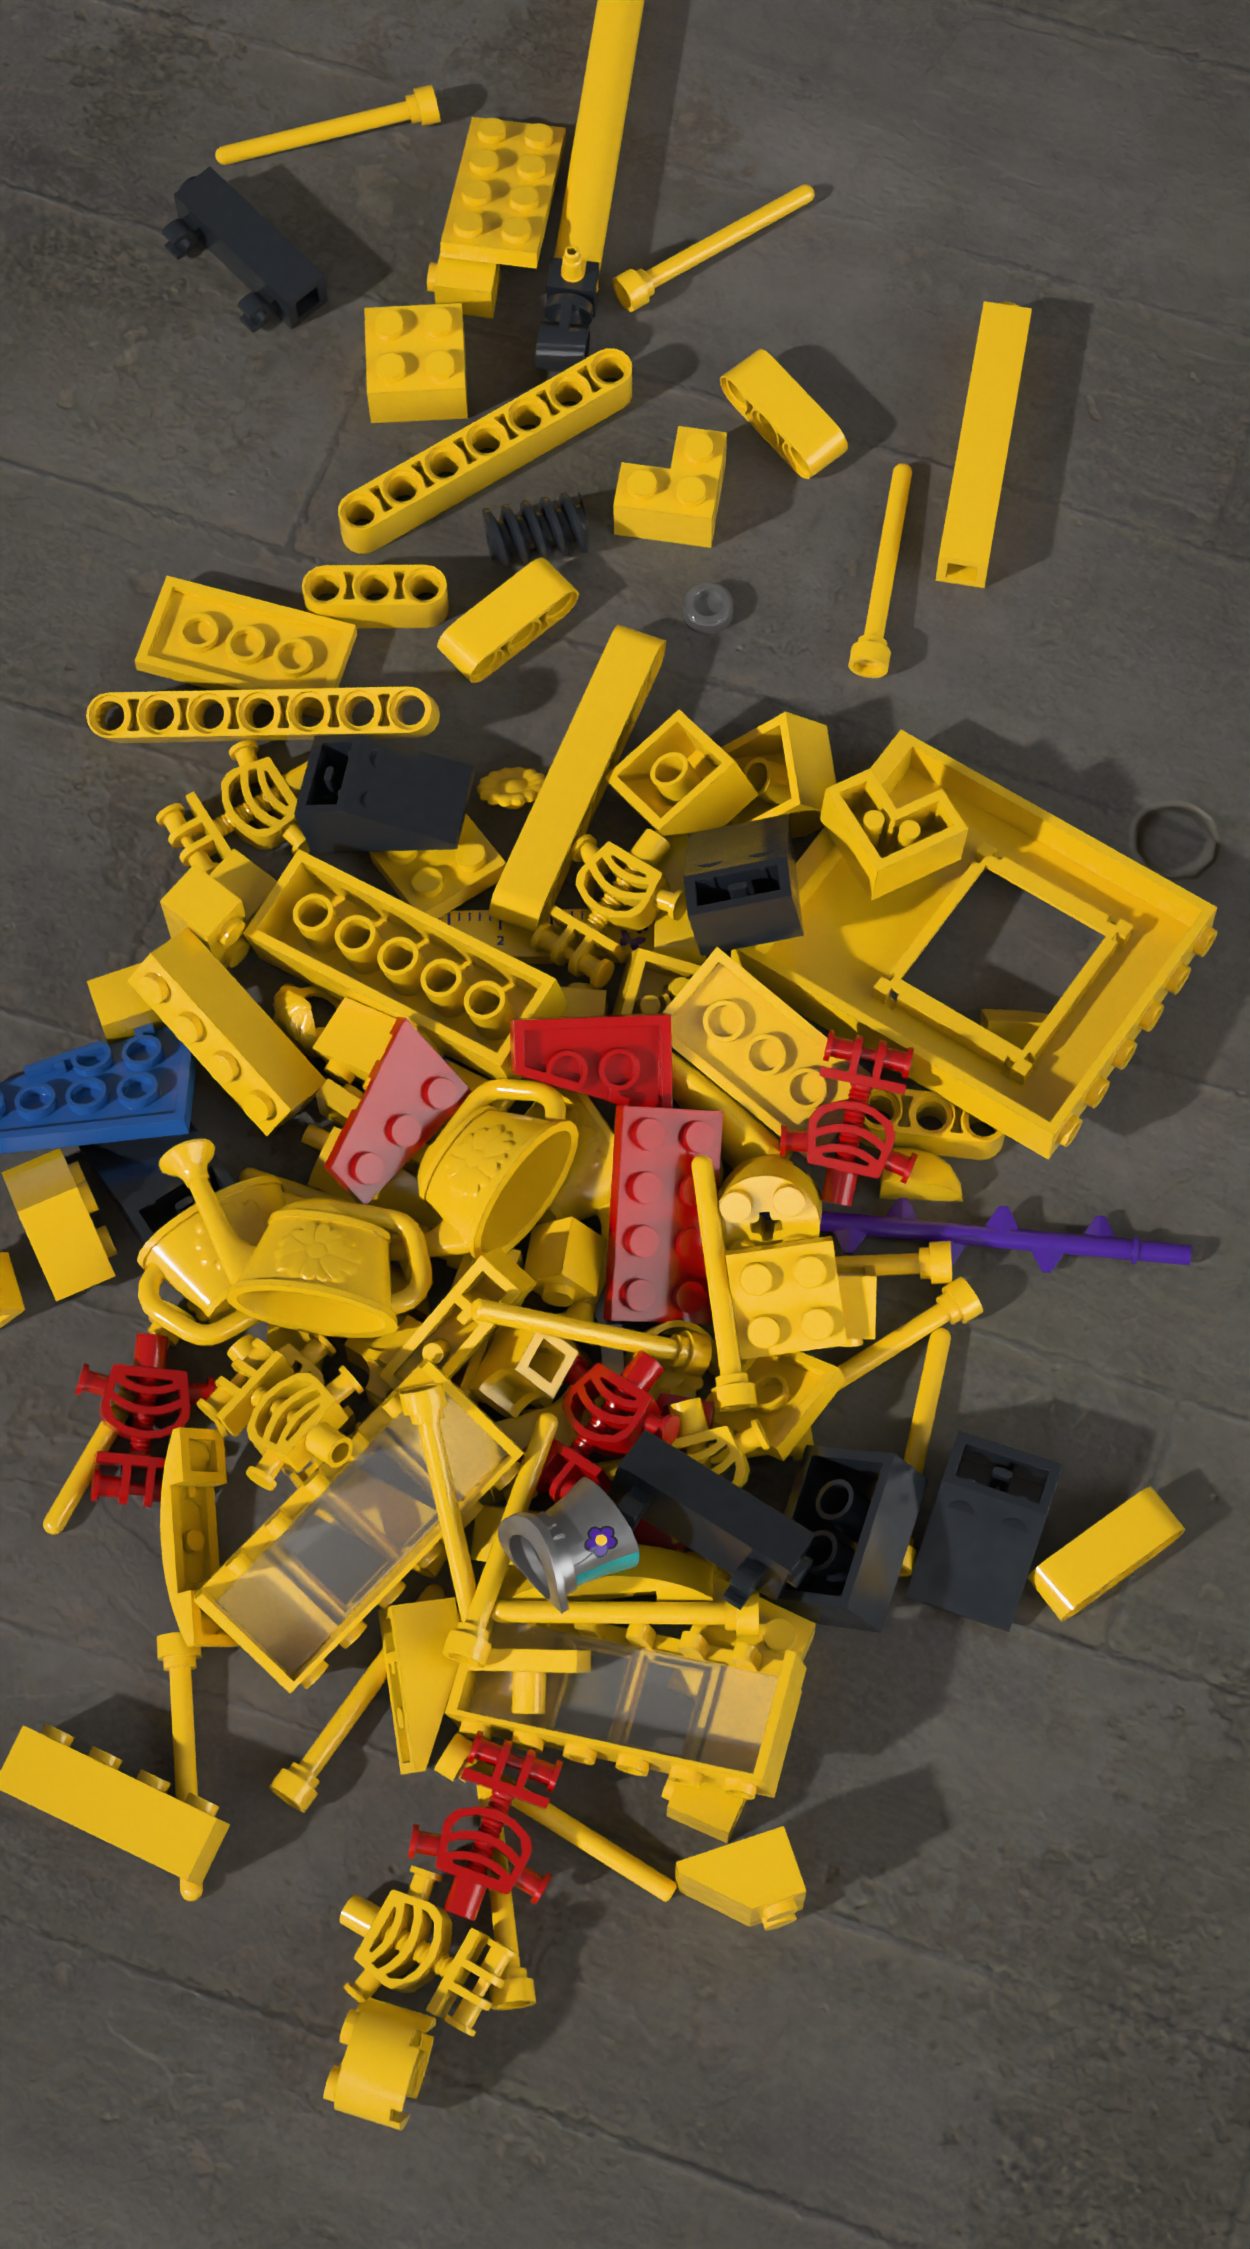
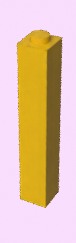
M984 301L939 552L936 581L985 588L1032 308L1019 307L1015 303L1006 301L998 303Z

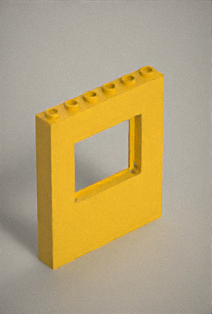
M900 730L872 765L871 769L896 808H900L942 788L968 827L961 859L871 901L824 827L796 863L804 936L731 950V959L793 1010L827 1030H835V1034L839 1037L855 1040L856 1034L864 1036L862 1047L875 1050L878 1048L879 1040L888 1041V1048L906 1052L908 1046L913 1047L914 1052L908 1074L910 1079L1049 1160L1059 1144L1064 1147H1068L1082 1125L1083 1120L1079 1117L1087 1105L1094 1109L1101 1102L1109 1088L1110 1081L1107 1080V1077L1115 1067L1120 1070L1126 1067L1137 1048V1043L1134 1040L1143 1029L1150 1032L1154 1028L1164 1010V1005L1161 1002L1168 992L1176 995L1181 990L1191 972V967L1188 964L1193 957L1198 955L1203 958L1209 951L1218 933L1217 930L1212 928L1217 907L916 737ZM985 868L1106 936L1023 1050L901 980ZM892 991L899 994L897 1001L891 997ZM1007 1058L1015 1062L1012 1068L1006 1064Z

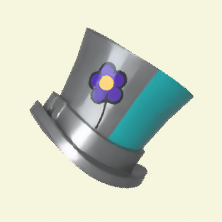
M582 1477L563 1498L546 1512L542 1511L539 1515L529 1512H518L505 1518L498 1528L499 1542L506 1555L526 1576L530 1583L561 1614L569 1610L567 1595L575 1592L577 1586L608 1574L634 1568L639 1562L637 1541L626 1519L609 1496L594 1481L587 1477Z

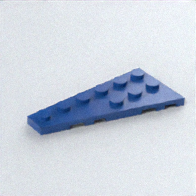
M149 1023L133 1029L135 1037L108 1045L105 1042L97 1041L24 1066V1075L0 1083V1154L189 1134L197 1058L168 1026L154 1030L153 1024Z

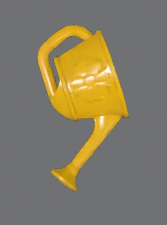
M522 1076V1078H521V1079H524V1080H534V1079L527 1078V1077H524V1076ZM551 1085L562 1095L566 1106V1120L575 1123L579 1132L578 1146L565 1181L544 1215L536 1224L539 1225L571 1216L578 1221L594 1215L598 1216L601 1223V1236L607 1240L597 1296L575 1301L564 1312L557 1313V1315L594 1322L595 1306L606 1283L614 1132L587 1094ZM496 1100L490 1103L489 1106L497 1108L498 1111L508 1112L515 1100ZM535 1102L524 1115L544 1119V1106Z
M503 1078L489 1080L479 1085L468 1095L436 1140L427 1148L420 1163L417 1176L419 1199L424 1206L431 1208L442 1219L435 1228L424 1233L429 1257L471 1253V1256L477 1260L482 1254L496 1247L506 1254L532 1230L544 1215L567 1177L575 1157L579 1136L576 1124L566 1120V1106L561 1093L550 1084L537 1080ZM501 1099L534 1101L544 1106L545 1117L543 1119L498 1111L497 1108L489 1106V1104ZM402 1238L391 1240V1245L389 1246L390 1261L408 1259Z
M192 1139L184 1141L169 1149L161 1157L159 1167L162 1173L172 1177H179L185 1182L187 1188L191 1190L231 1284L226 1299L237 1310L269 1324L296 1331L332 1337L374 1338L395 1332L397 1328L396 1315L414 1309L426 1298L432 1285V1265L425 1236L419 1224L408 1214L393 1209L325 1197L303 1198L293 1201L280 1210L273 1212L267 1222L269 1226L259 1244L250 1245L239 1238L232 1229L208 1181L207 1166L215 1152V1146L210 1140ZM386 1230L395 1232L402 1237L411 1270V1280L408 1286L402 1291L393 1294L389 1259L391 1235Z
M274 1175L246 1179L215 1193L236 1235L250 1245L259 1244L269 1226L267 1222L273 1212L280 1210L293 1201L303 1199L297 1195L284 1192L285 1188L280 1178ZM196 1204L160 1228L140 1250L137 1262L145 1272L139 1281L138 1299L143 1311L155 1323L181 1339L195 1345L213 1346L225 1342L261 1322V1320L237 1310L228 1303L226 1295L231 1284ZM426 1226L421 1228L424 1234L432 1230V1228ZM389 1232L391 1240L402 1238L397 1233ZM408 1259L397 1260L406 1281H410L411 1270ZM163 1281L201 1309L210 1322L215 1323H197L167 1305L159 1295L160 1286Z

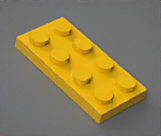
M472 117L440 242L441 257L537 269L565 147L566 128L548 126L541 123L530 124L504 121L497 118Z
M166 576L135 658V665L138 671L210 690L338 688L357 637L356 625ZM318 701L310 703L304 709L303 714L323 719L324 708L322 703Z
M716 947L663 1011V1013L671 1014L672 1047L780 1137L781 1124L787 1125V1130L808 1131L810 1116L818 1106L836 1101H847L849 1098L850 1083L821 1077L819 1074L821 1066L848 1072L850 1061L829 1057V1062L823 1061L827 1037L718 947ZM858 1064L856 1074L871 1077V1074ZM845 1109L826 1112L818 1121L816 1128L828 1124H843L842 1120L844 1119ZM839 1132L827 1133L816 1137V1146L829 1144ZM799 1152L807 1159V1152Z

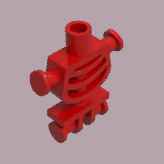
M830 1029L823 1061L829 1062V1057L850 1061L849 1069L846 1072L821 1066L819 1076L850 1083L849 1098L847 1101H836L818 1106L810 1116L808 1131L787 1130V1125L781 1124L780 1156H786V1151L807 1152V1162L809 1164L827 1167L820 1200L851 1207L858 1174L879 1178L882 1170L885 1169L902 1176L900 1182L906 1184L915 1165L918 1154L912 1152L909 1157L892 1150L895 1140L892 1122L878 1110L868 1106L872 1088L905 1094V1084L882 1080L880 1075L882 1068L902 1072L901 1078L907 1079L914 1048L908 1046L907 1052L888 1048V1041L879 1040L877 1050L862 1047L864 1036L856 1034L855 1040L834 1036L835 1030ZM859 1058L874 1061L871 1077L856 1074ZM845 1109L844 1119L842 1120L843 1124H828L816 1128L818 1121L826 1112ZM866 1113L872 1115L883 1125L885 1133L884 1142L863 1128ZM840 1132L838 1144L830 1143L816 1146V1137L827 1133ZM861 1137L873 1143L881 1151L878 1159L859 1149ZM835 1152L836 1156L831 1158L822 1156V1153ZM858 1156L868 1162V1164L856 1163L855 1159Z
M144 1333L136 1334L133 1366L113 1364L108 1375L89 1370L90 1364L83 1363L74 1394L81 1395L82 1391L102 1396L99 1405V1415L103 1424L121 1437L131 1439L129 1454L97 1451L94 1454L93 1464L121 1467L120 1477L100 1475V1469H94L90 1501L97 1502L98 1496L118 1498V1505H127L128 1495L142 1496V1507L151 1508L152 1502L161 1503L162 1481L155 1480L156 1471H164L166 1458L151 1457V1442L167 1438L172 1435L173 1429L184 1427L189 1420L190 1405H197L196 1403L200 1398L206 1401L216 1390L214 1377H207V1383L188 1384V1373L186 1371L165 1369L168 1347L167 1336ZM158 1383H167V1385H163V1386H158L157 1384H158ZM117 1387L128 1394L135 1395V1404L114 1392V1388ZM178 1393V1400L169 1404L155 1406L157 1397ZM110 1405L121 1412L131 1415L134 1419L132 1421L133 1426H126L117 1420ZM179 1411L178 1418L173 1425L161 1430L153 1429L155 1418ZM131 1468L145 1469L144 1484L130 1483Z
M639 1350L621 1374L618 1375L600 1363H597L588 1371L586 1360L581 1356H576L562 1382L564 1385H572V1387L563 1396L561 1408L577 1438L574 1439V1442L569 1447L555 1438L553 1439L536 1490L541 1493L549 1491L550 1499L557 1503L582 1477H587L607 1492L611 1485L610 1479L602 1468L586 1459L589 1458V1454H592L593 1451L607 1457L624 1458L645 1429L670 1445L673 1444L680 1429L679 1417L673 1414H668L665 1417L661 1416L662 1411L652 1395L647 1393L664 1372V1368L653 1357ZM601 1395L605 1401L601 1408H598L594 1400ZM587 1409L592 1418L586 1426H582L583 1412ZM527 1447L522 1449L524 1454L526 1452ZM524 1454L517 1460V1462H519L520 1464L522 1463Z
M479 1730L476 1733L466 1762L472 1764L474 1759L490 1764L494 1766L492 1775L490 1777L464 1767L460 1779L492 1790V1795L489 1796L490 1800L487 1802L488 1806L456 1809L445 1818L440 1834L419 1831L420 1825L413 1824L407 1858L414 1859L415 1853L435 1856V1869L455 1876L443 1910L472 1921L476 1920L487 1888L505 1895L510 1893L513 1886H516L531 1895L530 1902L535 1905L546 1889L552 1875L546 1872L542 1876L525 1866L532 1852L530 1836L515 1819L508 1816L507 1812L510 1810L511 1801L514 1799L546 1810L550 1799L525 1790L526 1780L528 1778L547 1785L546 1792L552 1793L563 1761L558 1759L555 1764L536 1758V1750L528 1748L524 1758L511 1754L510 1750L513 1742L505 1739L503 1745L482 1738L484 1732ZM505 1765L520 1770L515 1785L500 1780ZM469 1816L482 1817L478 1831L462 1830L451 1832L452 1826L460 1818ZM504 1825L519 1839V1856L511 1847L498 1839L502 1832L501 1828ZM474 1840L470 1852H447L448 1842ZM494 1849L504 1855L513 1866L510 1874L498 1863L491 1860ZM453 1860H466V1865L464 1867L453 1863ZM489 1869L499 1878L495 1879L487 1876L486 1871Z

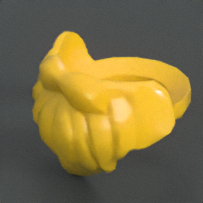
M286 983L274 996L273 1007L275 1014L273 1021L302 1054L313 1058H321L312 1047L325 1027L315 1028L311 1005L305 998L312 996L322 997L331 1002L336 1010L342 1001L314 986L299 988L293 984Z

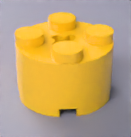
M762 1155L741 1162L724 1180L718 1191L717 1198L725 1251L819 1238L822 1200H820L821 1194L815 1180L808 1173L806 1174L800 1168L793 1165L794 1162L780 1156ZM770 1212L772 1220H765L760 1213Z
M371 1997L367 1999L365 2004L360 2002L356 2010L350 2009L340 2034V2043L348 2046L340 2067L333 2065L329 2073L323 2099L334 2102V2109L400 2131L403 2130L410 2117V2114L402 2112L406 2096L417 2099L434 2041V2036L425 2033L436 2026V2018Z

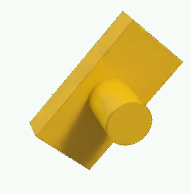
M491 1648L484 1668L468 1666V1670L513 1671L512 1713L545 1714L546 1672H591V1650Z

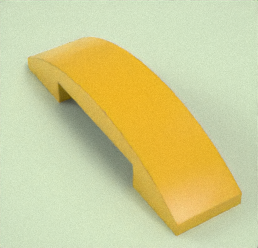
M179 1427L173 1429L167 1450L160 1506L161 1549L169 1599L178 1627L188 1647L239 1646L234 1639L194 1602L195 1593L220 1568L214 1487L227 1483L224 1438H222L218 1429Z
M637 1544L639 1549V1562L637 1566L608 1574L577 1586L575 1592L567 1595L656 1591L657 1602H713V1565L682 1552ZM515 1564L507 1568L496 1602L499 1600L548 1601Z

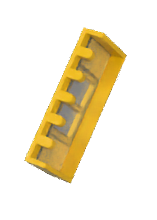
M427 1357L348 1436L353 1442V1450L349 1459L343 1465L336 1468L323 1462L195 1593L194 1602L289 1693L299 1684L307 1689L316 1682L329 1666L323 1659L338 1644L344 1649L348 1648L368 1626L362 1619L377 1604L382 1609L387 1608L406 1587V1584L401 1579L416 1564L421 1569L426 1568L445 1547L440 1541L443 1536L418 1425H412L410 1416H404L400 1392L426 1384L443 1383L448 1406L443 1408L445 1418L440 1420L463 1528L483 1509L484 1506L478 1500L493 1485L499 1490L504 1488L519 1472L521 1464L517 1460L524 1454L521 1448Z
M490 1616L486 1630L490 1632L487 1642L492 1645L491 1648L591 1650V1672H546L545 1714L512 1713L513 1671L468 1670L467 1665L459 1663L445 1714L457 1725L459 1733L469 1739L474 1740L479 1730L484 1732L482 1738L490 1741L492 1737L510 1740L513 1742V1747L526 1752L530 1748L536 1750L537 1754H541L544 1747L562 1750L563 1757L577 1763L594 1765L596 1758L616 1762L615 1767L618 1770L636 1776H648L649 1770L668 1773V1779L679 1785L700 1788L703 1782L722 1786L724 1793L747 1800L755 1799L756 1794L775 1797L807 1669L796 1651L786 1650L783 1660L762 1656L757 1647L745 1642H735L734 1650L711 1646L702 1635L691 1631H683L681 1639L656 1634L649 1624H629L628 1628L609 1624L500 1623Z

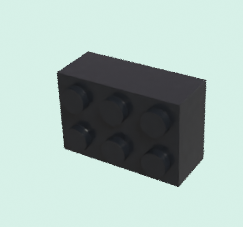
M806 1444L784 1515L815 1534L806 1554L814 1561L800 1585L795 1588L787 1584L776 1602L760 1592L759 1597L816 1624L881 1633L928 1479L894 1453Z

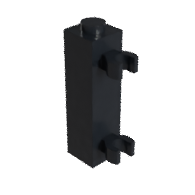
M208 167L198 176L188 178L174 194L179 219L173 220L162 230V235L169 240L165 244V248L179 260L193 249L197 241H200L252 291L237 304L238 308L244 313L240 317V321L252 333L261 329L273 313L290 329H293L328 302L324 274L211 167Z
M645 1429L617 1467L607 1495L611 1500L618 1503L617 1508L626 1519L632 1532L642 1518L732 1574L729 1581L730 1586L723 1594L722 1599L737 1609L741 1610L745 1606L755 1589L776 1602L787 1584L797 1588L809 1571L814 1560L806 1554L815 1537L813 1532Z

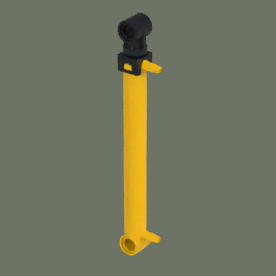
M597 0L554 257H551L546 283L547 301L545 317L548 321L540 322L537 337L535 366L539 370L563 372L589 356V325L592 322V318H595L600 290L599 275L645 0Z

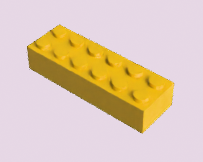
M298 849L243 932L260 959L341 1001L347 997L396 1019L397 1017H405L413 1026L422 1029L445 1055L493 1080L522 1078V1076L511 1072L510 1018L561 1017L568 1006V1002L554 977Z

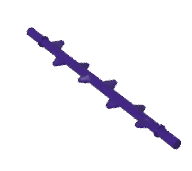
M898 1198L885 1217L822 1211L820 1232L833 1233L843 1254L853 1255L864 1238L871 1236L926 1242L951 1241L952 1265L966 1245L1031 1251L1043 1273H1051L1064 1254L1130 1260L1131 1264H1136L1137 1261L1190 1265L1191 1244L1139 1240L1138 1236H1133L1132 1239L1116 1238L1105 1216H1096L1082 1235L1019 1229L1008 1206H999L985 1226L918 1220L907 1198ZM770 1212L760 1213L765 1220H772Z

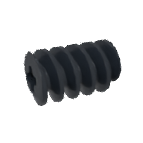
M579 491L576 505L566 492L561 493L557 509H555L547 496L541 497L537 513L528 500L522 501L518 517H516L508 504L502 505L498 521L489 508L482 510L484 530L491 560L493 561V557L498 556L505 569L511 568L512 554L516 552L524 565L530 563L532 549H537L541 557L549 560L551 545L555 544L563 557L569 556L571 541H576L582 553L588 552L589 530Z

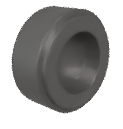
M703 582L693 586L684 598V619L691 629L701 634H715L724 630L730 624L733 617V599L730 592L722 585L714 582Z

